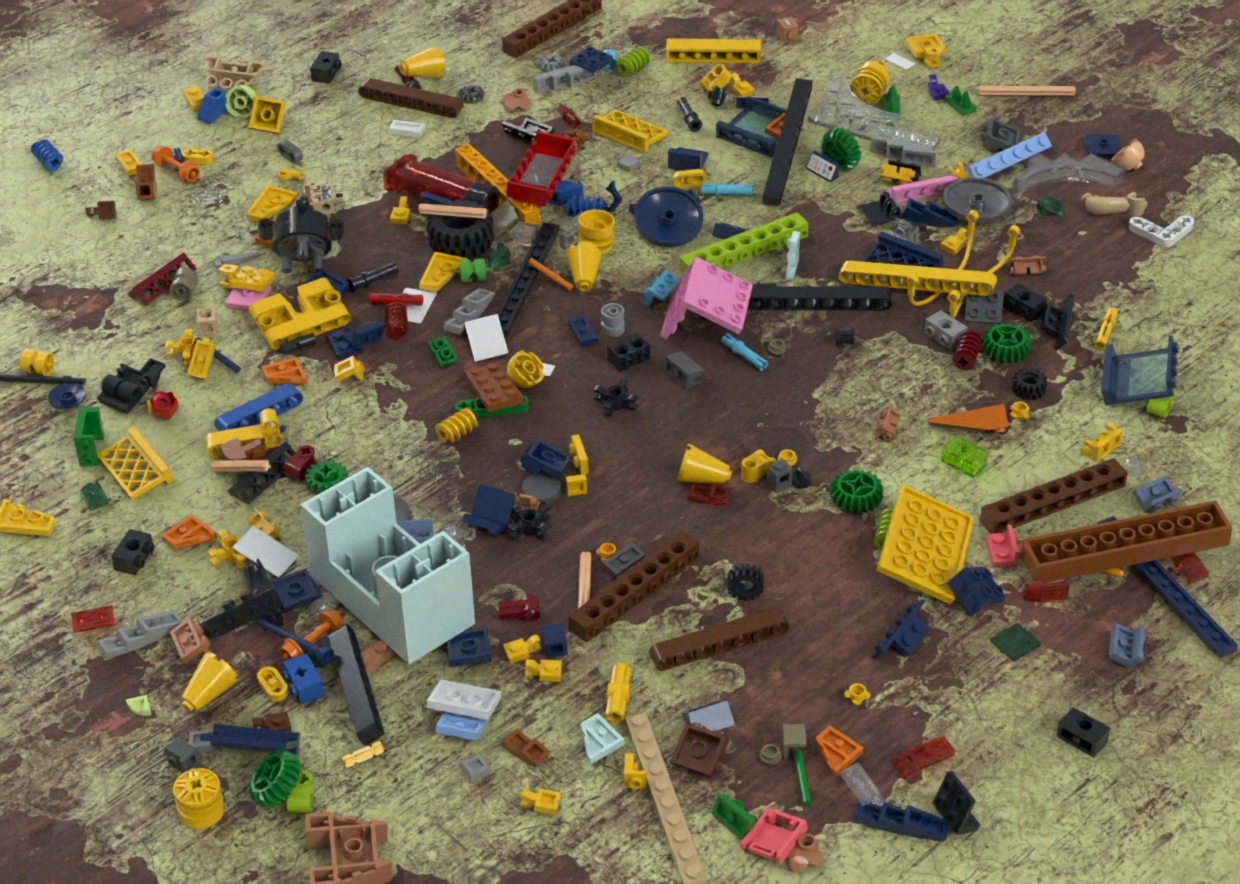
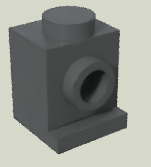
M776 460L773 465L768 467L765 483L775 493L792 486L793 469L784 460Z
M178 737L164 749V755L167 756L168 763L173 768H179L181 773L194 769L200 763L197 748Z

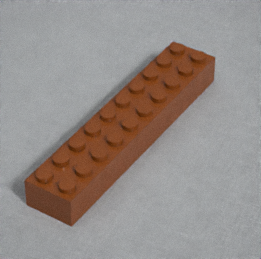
M1215 500L1023 539L1022 558L1036 585L1230 545L1232 526Z

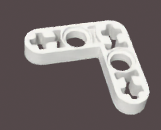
M1186 215L1179 217L1165 229L1141 217H1132L1129 222L1130 231L1163 247L1174 245L1188 234L1194 226V219Z

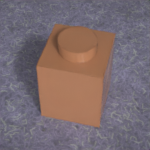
M791 16L777 19L776 33L783 42L798 39L799 25Z

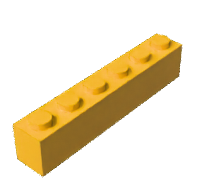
M667 39L666 62L761 63V40Z

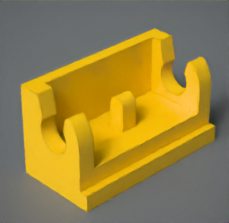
M1111 424L1105 425V428L1111 432L1104 430L1093 441L1085 440L1083 443L1086 446L1082 447L1080 452L1098 462L1121 444L1123 429H1118Z

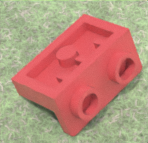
M1007 525L1006 533L986 534V543L993 568L1016 567L1018 558H1021V547L1017 546V533L1013 532L1012 525Z

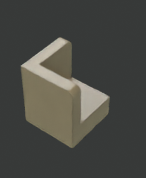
M783 724L782 742L784 758H788L789 747H806L805 724Z

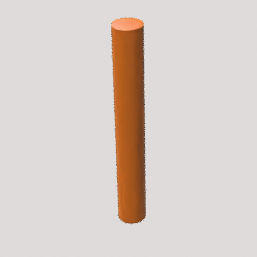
M530 258L528 261L529 265L571 292L574 289V285L533 258Z

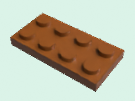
M490 363L486 366L472 367L469 370H464L466 380L488 412L524 404L523 395L508 378L500 363Z

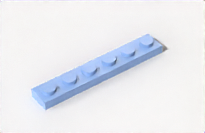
M1042 132L979 161L966 169L970 177L986 178L1052 147L1046 133Z

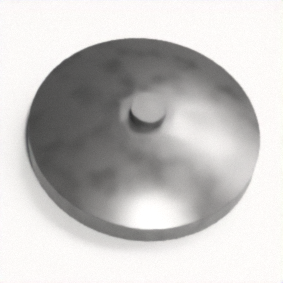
M970 177L956 180L945 188L943 205L951 215L958 219L969 222L966 216L971 210H975L979 214L976 223H991L1003 219L1009 214L1012 206V196L1003 185L995 181Z

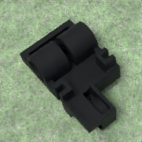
M150 358L140 370L121 363V369H116V376L109 374L103 379L101 384L102 392L97 397L98 401L129 414L150 387L154 389L158 385L157 381L161 376V372L166 367L164 363Z

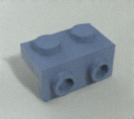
M1164 476L1135 489L1132 493L1145 513L1149 510L1155 512L1162 508L1165 503L1170 505L1179 499L1178 495L1183 490L1181 488L1175 490L1167 476Z
M432 519L396 521L403 530L420 544L434 536Z
M1115 623L1111 629L1109 658L1128 668H1131L1136 662L1139 663L1144 656L1145 627L1139 626L1135 631H1132Z

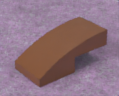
M518 728L502 742V746L511 754L534 767L539 765L550 754V751L536 738L531 741Z

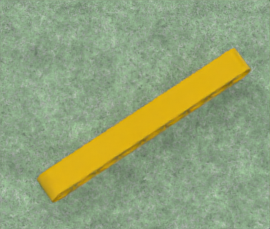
M860 261L844 262L838 274L839 280L845 284L908 289L906 279L911 274H915L919 278L915 290L947 293L957 290L960 294L982 296L991 295L997 283L996 275L991 272Z

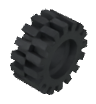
M1024 367V370L1021 368L1015 372L1012 390L1014 394L1017 393V397L1022 396L1024 400L1025 398L1037 400L1038 397L1042 398L1045 395L1047 376L1044 372L1040 373L1039 369L1035 371L1033 367H1031V370H1028V367Z
M746 563V566L739 564V567L735 565L733 570H729L727 574V590L729 594H732L733 598L738 596V600L745 598V601H749V598L754 600L755 596L760 597L761 593H763L764 574L760 568L756 569L755 565L750 567V564ZM741 581H749L751 583L745 584L741 583Z

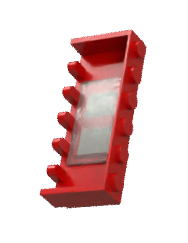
M537 131L536 141L532 140L531 149H527L526 158L523 157L521 166H517L516 175H512L511 181L507 182L506 197L546 207L549 200L553 197L554 190H557L558 183L562 181L563 174L567 172L569 164L571 165L573 157L577 154L576 139Z

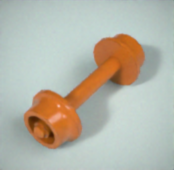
M157 146L153 149L151 157L158 167H165L168 164L179 170L178 176L184 182H194L198 179L200 170L195 162L190 160L181 164L172 158L173 152L167 146Z
M333 609L328 612H321L319 614L321 625L303 639L312 643L325 632L331 634L344 626L343 618ZM291 638L285 639L284 644L279 648L280 656L284 661L304 654L303 648Z

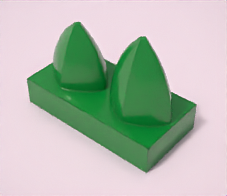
M894 85L890 87L887 94H884V118H900V94H897Z
M955 86L950 94L945 95L944 101L960 115L966 116L976 112L977 106L971 102L968 91L962 94L960 88Z
M724 793L718 795L712 814L741 839L745 838L757 822L755 815L748 814L743 809L744 802L732 800Z

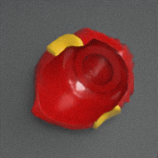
M158 391L148 400L147 406L149 412L154 416L169 420L179 408L180 401L173 391Z

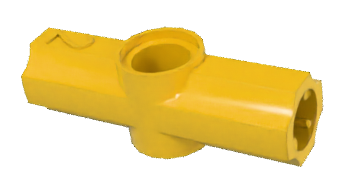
M618 663L616 666H613L611 683H608L606 719L615 724L624 721L626 704L629 703L631 667L627 666L626 663Z

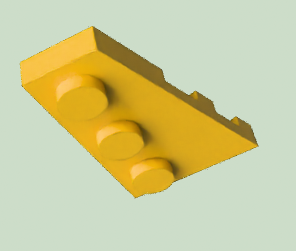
M267 185L246 213V219L259 222L263 218H270L294 202L299 197V193Z
M434 252L419 283V289L437 292L456 275L455 270H459L460 260H468V258Z
M7 499L3 500L0 507V532L50 536L56 524L55 517L37 510H27L21 504L13 505Z

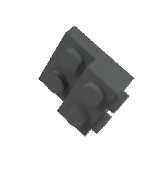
M990 118L987 123L983 124L981 129L983 133L980 141H982V146L988 150L997 152L999 148L1006 150L1019 144L1020 130L994 118Z

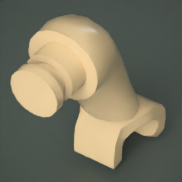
M1135 192L1130 193L1127 199L1125 197L1092 196L1090 193L1084 194L1081 198V203L1086 206L1087 212L1094 215L1126 212L1130 216L1137 217L1141 216L1147 207L1145 198H1136L1137 194Z

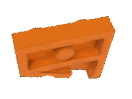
M297 357L261 366L267 383L308 384L307 377Z
M190 515L163 533L161 538L163 542L177 550L217 539V532L195 516Z
M830 725L816 736L815 743L835 777L863 754L862 746Z

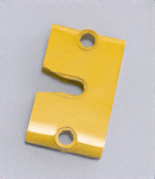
M320 278L297 287L299 294L297 298L302 313L296 312L280 293L255 301L248 307L249 313L259 327V334L265 337L271 349L278 350L280 349V344L294 340L295 337L299 338L310 333H314L317 336L342 327L351 321L352 317L341 302L340 293L334 290L327 278Z

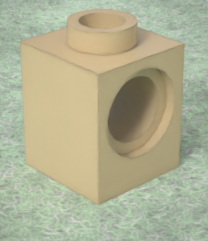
M215 307L197 308L199 336L217 335L218 321Z

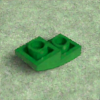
M446 337L428 341V347L440 367L458 362L457 356L452 346H449Z

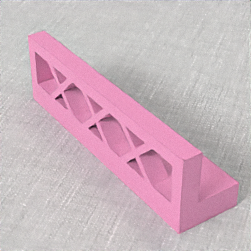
M950 175L894 186L886 189V192L890 194V198H893L896 204L907 202L909 197L919 200L943 195L945 188L950 183L958 180V177Z

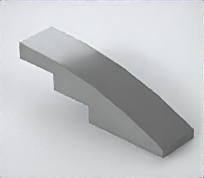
M576 65L549 71L533 77L534 91L540 93L549 88L555 91L565 86L573 88L596 78L597 72L592 73Z
M876 135L871 136V153L886 154V158L901 159L903 163L935 167V150L904 140Z
M479 288L463 298L462 306L453 311V318L444 323L443 330L460 335L466 330L464 322L478 319L494 298L495 292Z
M175 610L138 618L135 626L117 629L116 636L97 640L96 647L105 659L126 654L167 636L183 620Z

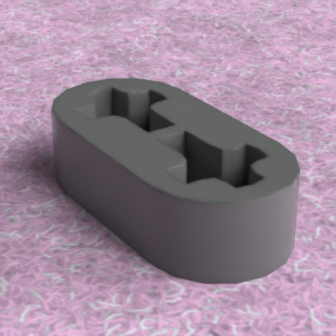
M288 140L278 143L277 147L280 154L292 163H297L303 159L301 150Z

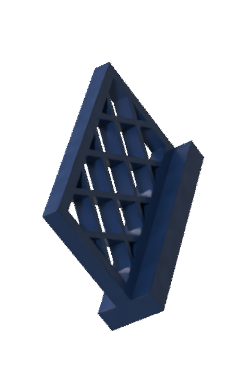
M882 231L878 235V241L861 261L868 262L869 260L877 259L878 263L896 264L904 262L905 265H908L907 261L911 260L916 262V264L909 266L943 268L942 254ZM880 248L886 252L877 253V250ZM895 254H896V255L901 256V257H900V258L893 259V258H892V255H895ZM889 256L890 260L880 261L881 257Z
M214 724L213 732L202 733L200 741H210L212 746L266 752L284 749L297 755L299 754L301 732Z

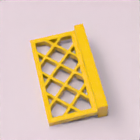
M614 110L603 117L599 115L593 116L592 132L643 153L648 151L649 145L668 136L667 130L618 110Z
M133 426L127 430L128 436L97 453L99 460L131 500L164 481L167 485L174 481L169 468ZM130 442L129 449H122V446ZM114 454L112 459H104L107 455ZM119 454H127L125 459H118ZM132 454H138V455H139L138 459H130V458H131V455H132ZM115 464H123L121 469H114ZM127 465H135L133 470H126ZM140 465H148L146 470H139ZM124 475H131L130 480H122ZM136 475H144L142 480H135ZM149 475L157 476L152 481H147ZM132 486H140L134 492L130 491Z

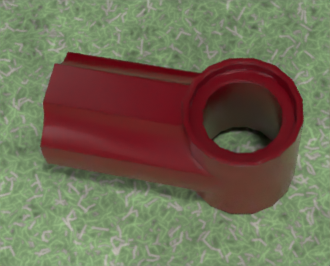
M527 594L520 600L498 602L500 619L522 617L523 620L532 622L540 617L539 600L536 595Z

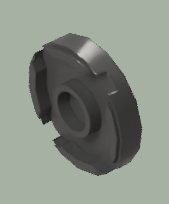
M539 473L538 476L533 474L523 481L522 491L523 494L534 495L535 498H538V501L547 504L560 496L561 484L558 478L549 476L546 473Z

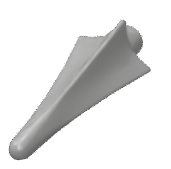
M260 253L219 255V260L214 261L213 264L215 268L225 264L237 265L259 256Z

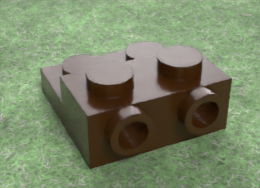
M686 722L670 763L712 778L718 762L724 756L729 740L726 734L720 730L714 729L711 731L700 723L690 724Z

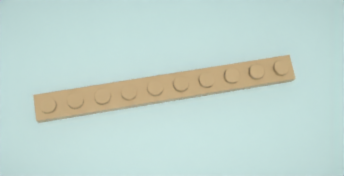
M645 712L626 716L625 724L641 769L646 771L647 785L682 884H707V878L647 714Z

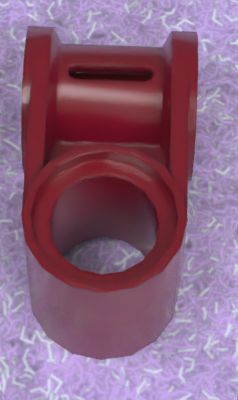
M310 445L301 446L285 462L283 473L299 481L305 480L306 470L311 469L310 465H317V460L314 458V447Z

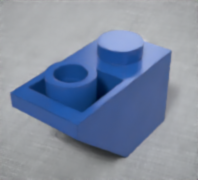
M215 87L204 96L197 120L211 124L227 111L225 103H227V97L225 98L227 91Z
M562 180L558 183V188L556 191L554 190L553 197L548 203L558 206L566 205L568 198L572 199L573 195H576L577 200H579L580 195L584 199L583 185Z

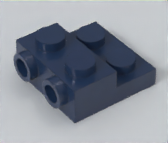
M538 439L534 445H529L519 462L522 463L521 467L531 474L538 476L543 470L547 475L559 478L572 457Z

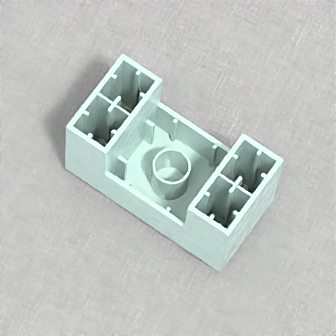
M369 467L300 504L311 576L407 664L422 658L430 651L475 624L469 552L444 531L422 544L417 542L396 523L393 488Z

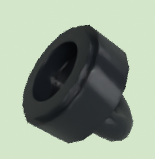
M798 467L792 475V485L798 489L808 488L811 485V475Z

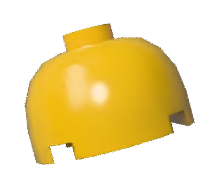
M521 350L508 362L507 375L515 386L531 388L544 378L542 372L544 366L534 353H526L524 350Z

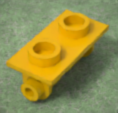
M889 164L881 166L883 174L879 173L878 175L883 178V181L892 182V180H897L901 185L914 183L911 178H914L915 171H912V169L900 167V171L897 173L898 166Z
M254 507L253 509L257 513L249 517V525L256 527L274 540L277 537L283 540L279 535L281 531L274 522L270 524L271 518L264 511L260 513Z

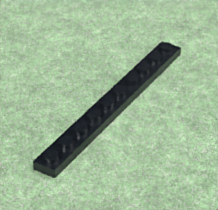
M542 223L497 313L504 336H508L540 272L529 265L528 261L530 258H533L543 265L560 231V225Z

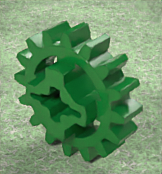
M324 460V463L317 461L316 466L310 465L311 469H307V474L305 475L307 487L311 488L312 492L318 490V494L348 478L346 467L342 466L341 462L335 464V460H332L330 463L327 460Z

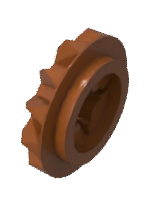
M572 129L571 131L566 130L565 133H561L563 137L576 139L575 146L577 147L582 146L586 142L584 132L579 130L574 131Z

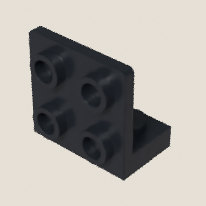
M947 771L932 804L956 835L978 831L981 824L971 813L976 800L954 772Z

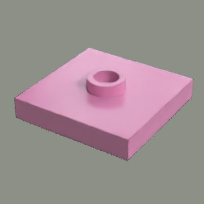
M271 285L264 292L233 288L225 302L226 308L248 310V307L253 302L269 296L272 291Z

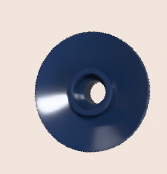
M75 383L61 384L50 391L48 401L54 408L70 409L84 401L86 392L81 385Z

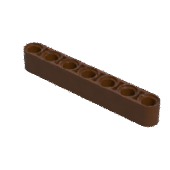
M367 78L358 88L359 95L365 99L448 118H456L464 108L463 101L457 97L373 78Z
M772 608L656 643L649 649L648 653L659 671H665L780 636L788 631L789 623L779 608Z

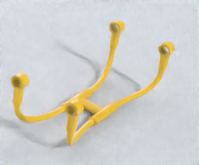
M971 210L966 216L969 221L968 243L964 259L958 270H963L970 255L975 223L979 218V214L975 210ZM1012 225L1007 231L1009 235V251L1007 255L987 272H995L1008 261L1016 246L1017 235L1020 233L1018 226ZM911 274L906 279L909 301L914 306L927 304L942 293L935 292L925 300L914 301L915 286L919 282V278L915 274ZM957 290L951 291L948 295L950 316L954 319L967 297V294H962L961 296Z

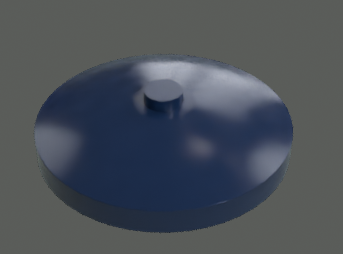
M658 187L646 192L638 200L635 207L634 220L638 231L648 241L659 246L677 247L691 242L699 234L703 224V210L698 200L687 191L676 187Z

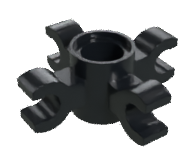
M621 379L618 385L611 386L608 390L600 385L595 387L594 392H596L594 399L596 401H606L603 405V408H606L603 415L611 417L614 410H621L624 406L630 410H636L638 404L635 402L638 396L624 395L628 392V388H626L627 380Z
M515 504L512 509L515 513L511 517L520 522L512 523L508 527L512 531L509 536L516 540L522 533L525 535L536 534L540 540L546 539L548 534L545 531L548 530V527L539 522L550 518V515L546 513L550 508L543 504L537 511L534 509L523 510L519 504Z

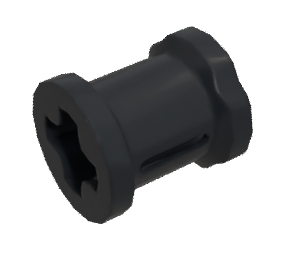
M854 328L850 330L835 329L836 345L840 343L855 344Z

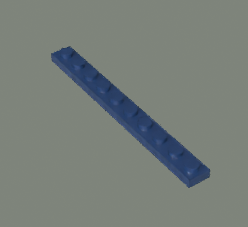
M1111 516L1109 518L1097 522V524L1111 522L1117 519L1114 516ZM1157 560L1132 565L1219 658L1237 651L1238 645Z

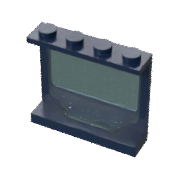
M747 96L746 108L732 121L726 123L719 120L716 123V137L772 158L778 140L766 134L765 128L784 112L786 113L787 110Z
M1173 335L1169 336L1168 348L1116 355L1113 344L1105 346L1101 386L1105 405L1174 396V388H1177L1176 376H1178L1176 365H1178L1177 354L1179 353V346L1177 342L1174 343Z

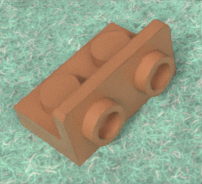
M189 617L170 631L181 660L185 663L202 651L204 653H212L210 649L211 642L204 635V630L199 621L195 622Z

